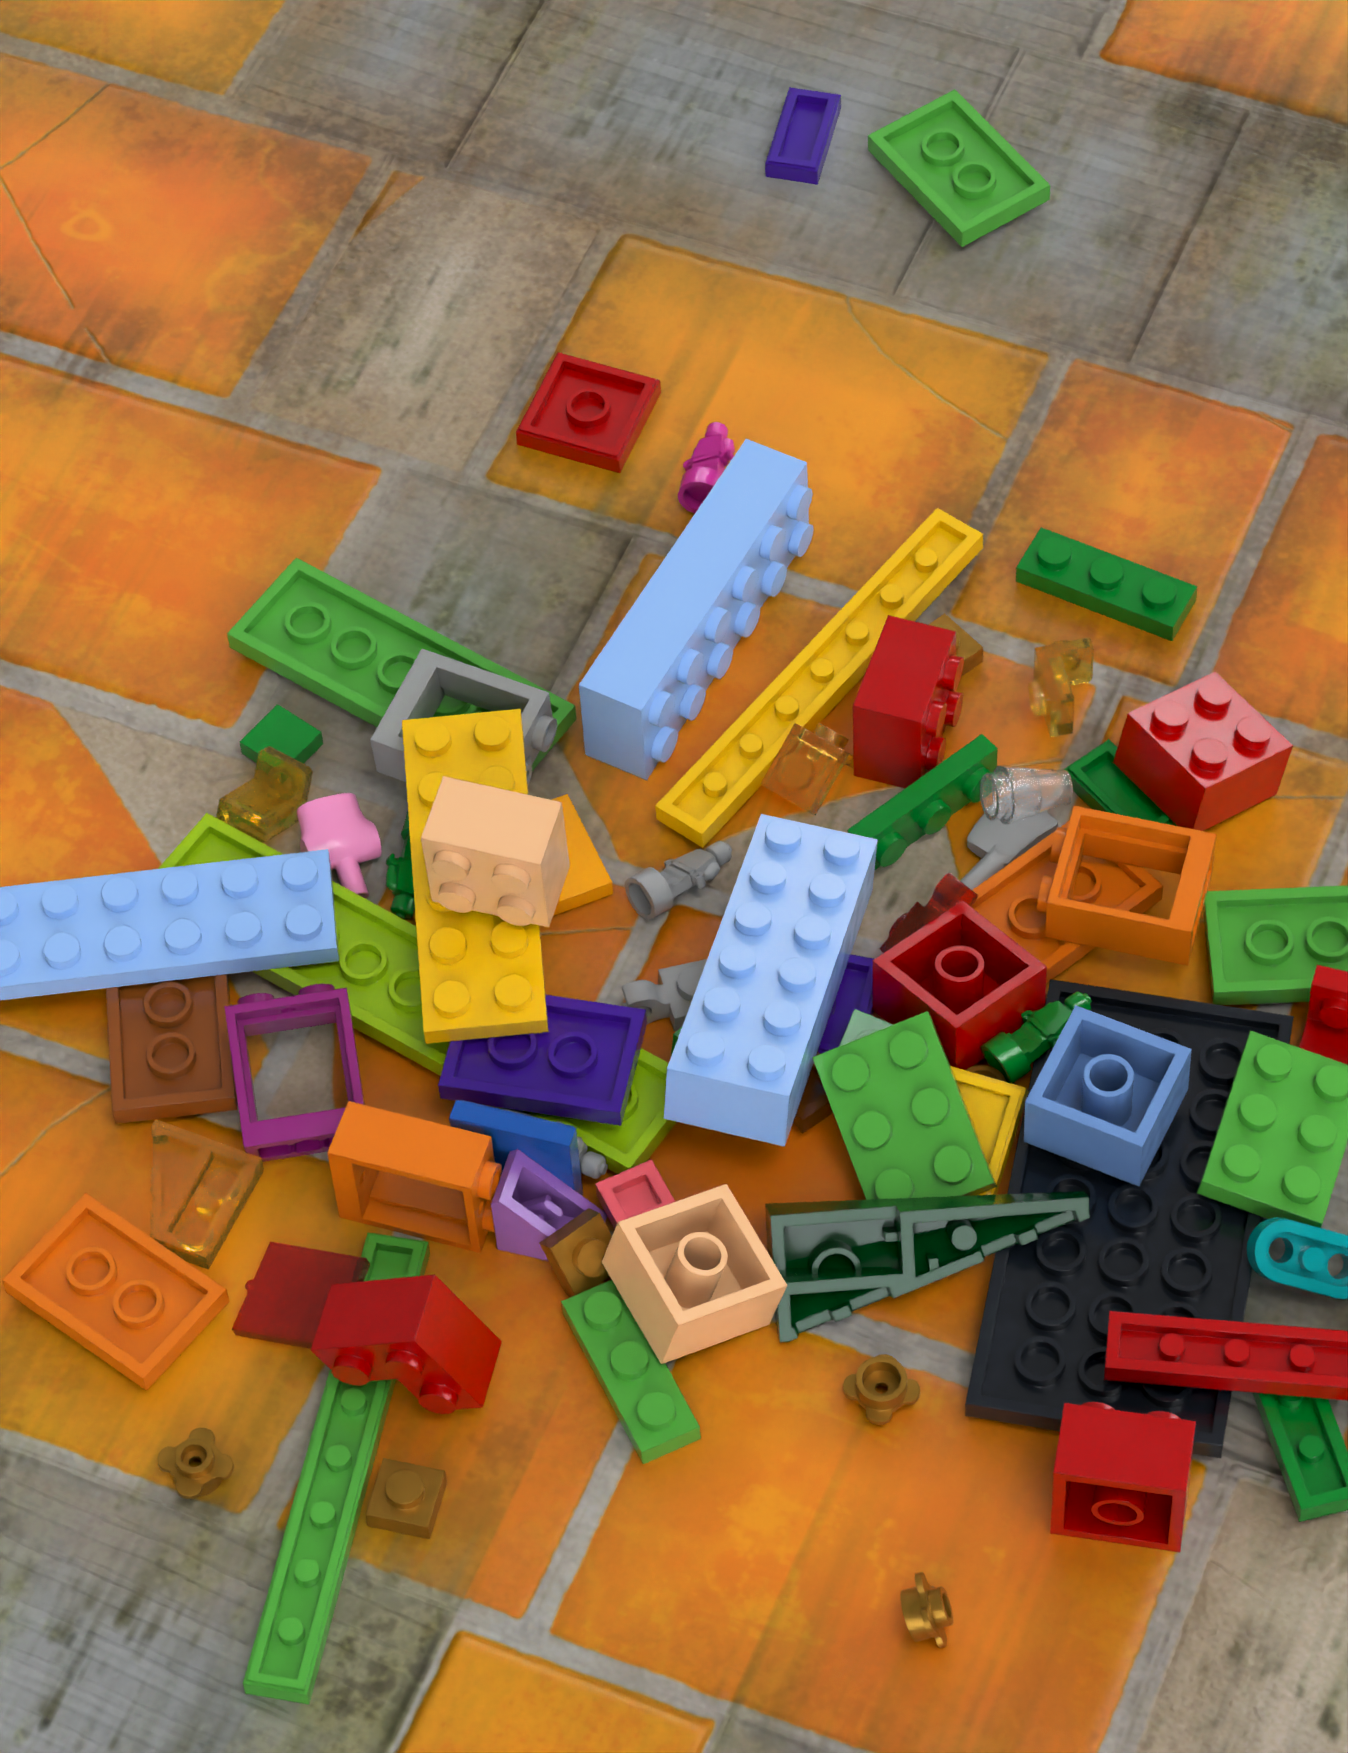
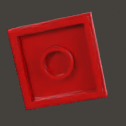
M558 352L516 431L517 445L621 473L661 394L660 380Z

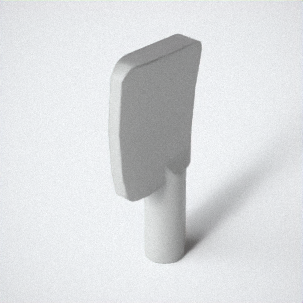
M1013 790L1006 793L988 808L969 833L967 847L982 859L952 888L951 894L953 898L958 901L1053 833L1058 827V821L1023 792Z

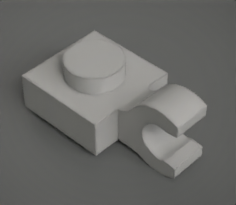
M707 959L659 969L658 985L648 980H637L623 985L622 991L626 1003H622V1006L646 1009L647 1024L669 1017L674 1032L683 1026Z

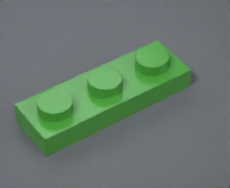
M612 1280L561 1301L563 1315L642 1464L701 1439L700 1426L666 1363L660 1364Z

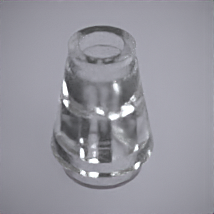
M997 766L992 773H985L980 782V800L986 817L991 821L1000 820L1005 825L1058 808L1061 805H1068L1073 797L1071 777L1064 769Z

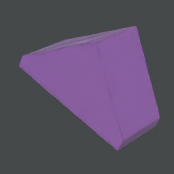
M516 1149L509 1152L491 1202L498 1250L548 1261L539 1243L588 1208L597 1211L605 1222L607 1214L520 1150Z

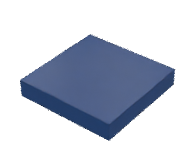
M455 1101L449 1117L450 1126L491 1136L494 1159L496 1163L501 1164L502 1172L509 1152L518 1149L583 1196L577 1132L574 1126L469 1101Z

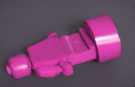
M713 422L707 426L705 438L699 440L691 459L683 463L686 472L682 476L678 500L686 510L694 514L724 472L726 465L734 457V442L727 438V427L719 422Z

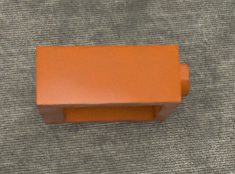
M1074 806L1068 828L1057 827L1050 857V862L1057 863L1054 877L1044 875L1039 890L1037 911L1046 912L1045 937L1188 966L1214 868L1217 834ZM1083 855L1180 874L1170 918L1164 919L1071 900Z
M348 1101L327 1152L339 1217L481 1253L488 1232H495L491 1202L502 1172L501 1164L496 1163L494 1159L491 1136Z

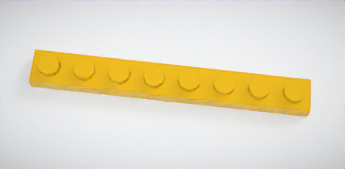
M936 508L655 805L656 819L703 848L865 675L888 615L915 621L983 549V533Z

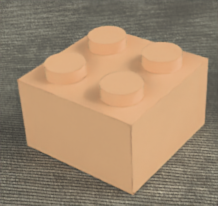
M443 776L421 836L432 901L438 902L445 908L455 912L466 913L473 910L496 915L513 925L526 926L531 923L549 927L570 868L562 802Z
M727 1184L619 1221L602 1260V1264L660 1364L769 1325L787 1288L785 1280Z

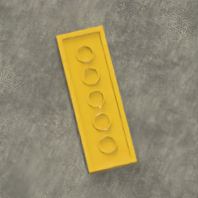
M521 709L402 720L425 1043L549 1032L540 925L531 923L526 926L513 925L496 915L473 910L466 913L455 912L445 908L438 902H433L421 842V836L443 776L528 795Z

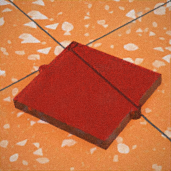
M270 1242L254 1279L247 1281L245 1284L248 1293L232 1330L237 1336L311 1349L331 1284L364 1281L370 1263L367 1258Z

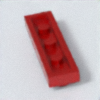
M1109 1311L1104 1380L1348 1401V1331Z

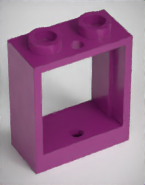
M314 984L300 989L298 995L274 999L272 994L256 993L241 997L236 1005L224 1006L243 1144L248 1163L252 1164L328 1152L345 1108L258 1121L247 1036L337 1023L348 1101L365 1105L347 988L335 989L331 984Z

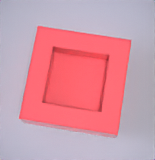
M652 1159L595 1183L597 1198L614 1229L619 1221L675 1202Z

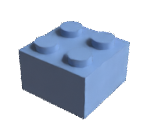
M1075 1005L1025 1101L1024 1142L1140 1186L1188 1091L1192 1049Z

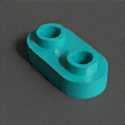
M1279 1217L1261 1222L1251 1232L1247 1242V1257L1251 1267L1258 1275L1277 1283L1329 1297L1348 1299V1235ZM1281 1238L1285 1244V1251L1281 1258L1274 1261L1270 1257L1269 1247L1272 1241ZM1339 1254L1343 1259V1268L1339 1274L1331 1276L1327 1267L1328 1261L1333 1255Z

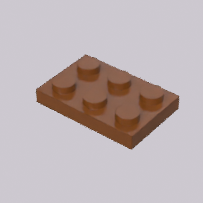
M229 974L106 988L111 1099L115 1124L238 1110L224 1006L231 1005Z

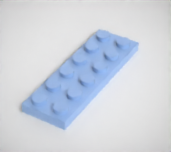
M328 849L0 887V1001L339 961L331 862Z

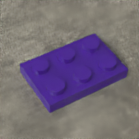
M546 995L549 1032L450 1041L438 1084L440 1098L464 1100L481 1105L622 1126L646 1030V1009Z

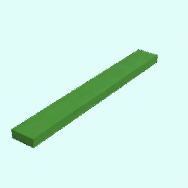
M368 1232L354 1282L423 1276L430 1256L429 1242ZM329 1370L243 1681L245 1694L310 1704L396 1379L369 1381L366 1385L355 1386L339 1381L333 1376L332 1370Z

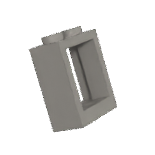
M421 649L370 739L377 772L406 782L402 720L433 717L442 699L447 695L490 711L521 709L527 783L529 786L532 776V764L539 751L546 752L550 748L557 730V719L553 718L549 692Z

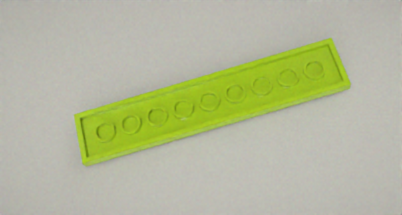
M206 813L158 869L282 855V853ZM332 881L339 961L252 972L293 995H298L300 989L314 984H331L335 989L347 988L353 1028L441 1076L450 1042L425 1043L416 926ZM641 1048L622 1126L527 1111L523 1112L533 1117L554 1122L560 1121L563 1124L574 1126L577 1136L581 1137L588 1146L587 1152L592 1151L604 1156L608 1169L619 1174L646 1162L676 1124V1121L664 1119L666 1074L669 1063Z

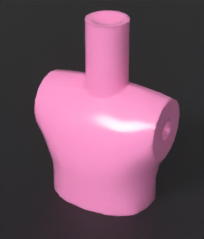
M341 793L318 798L301 805L296 812L301 829L300 851L308 852L328 849L331 870L336 869L340 885L367 899L369 893L359 863L379 858L382 850L376 826L363 816L356 795Z

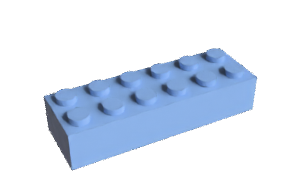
M745 439L579 683L585 755L644 780L649 778L659 761L664 763L670 758L677 743L678 732L687 719L692 721L698 716L704 704L707 688L714 678L721 679L725 675L733 657V649L742 636L747 638L752 634L759 620L760 608L768 596L775 597L780 592L786 578L788 566L795 556H803L811 543L814 528L813 525L809 524V507L813 492L811 488H808L807 462Z
M761 814L667 1066L664 1119L785 1147L814 1063L812 1057L817 1054L849 955L853 949L873 890L878 839Z

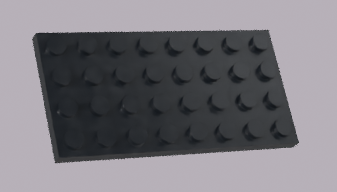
M1050 979L1045 1005L1055 1001H1060L1064 1005L1065 999L1076 991L1082 994L1086 993L1092 1000L1090 1003L1092 1012L1192 1049L1189 1086L1140 1186L1024 1142V1108L1007 1194L1084 1191L1089 1197L1090 1218L1081 1222L1073 1220L1039 1234L1037 1240L1022 1246L1015 1244L995 1253L965 1403V1416L1060 1432L1064 1403L1081 1405L1086 1402H1101L1112 1406L1115 1410L1141 1414L1165 1411L1175 1414L1183 1420L1196 1421L1193 1454L1221 1458L1232 1391L1104 1380L1109 1311L1244 1322L1253 1269L1247 1257V1242L1251 1232L1260 1224L1261 1216L1197 1194L1250 1031L1290 1044L1294 1016ZM1051 1047L1033 1063L1028 1095L1052 1051Z

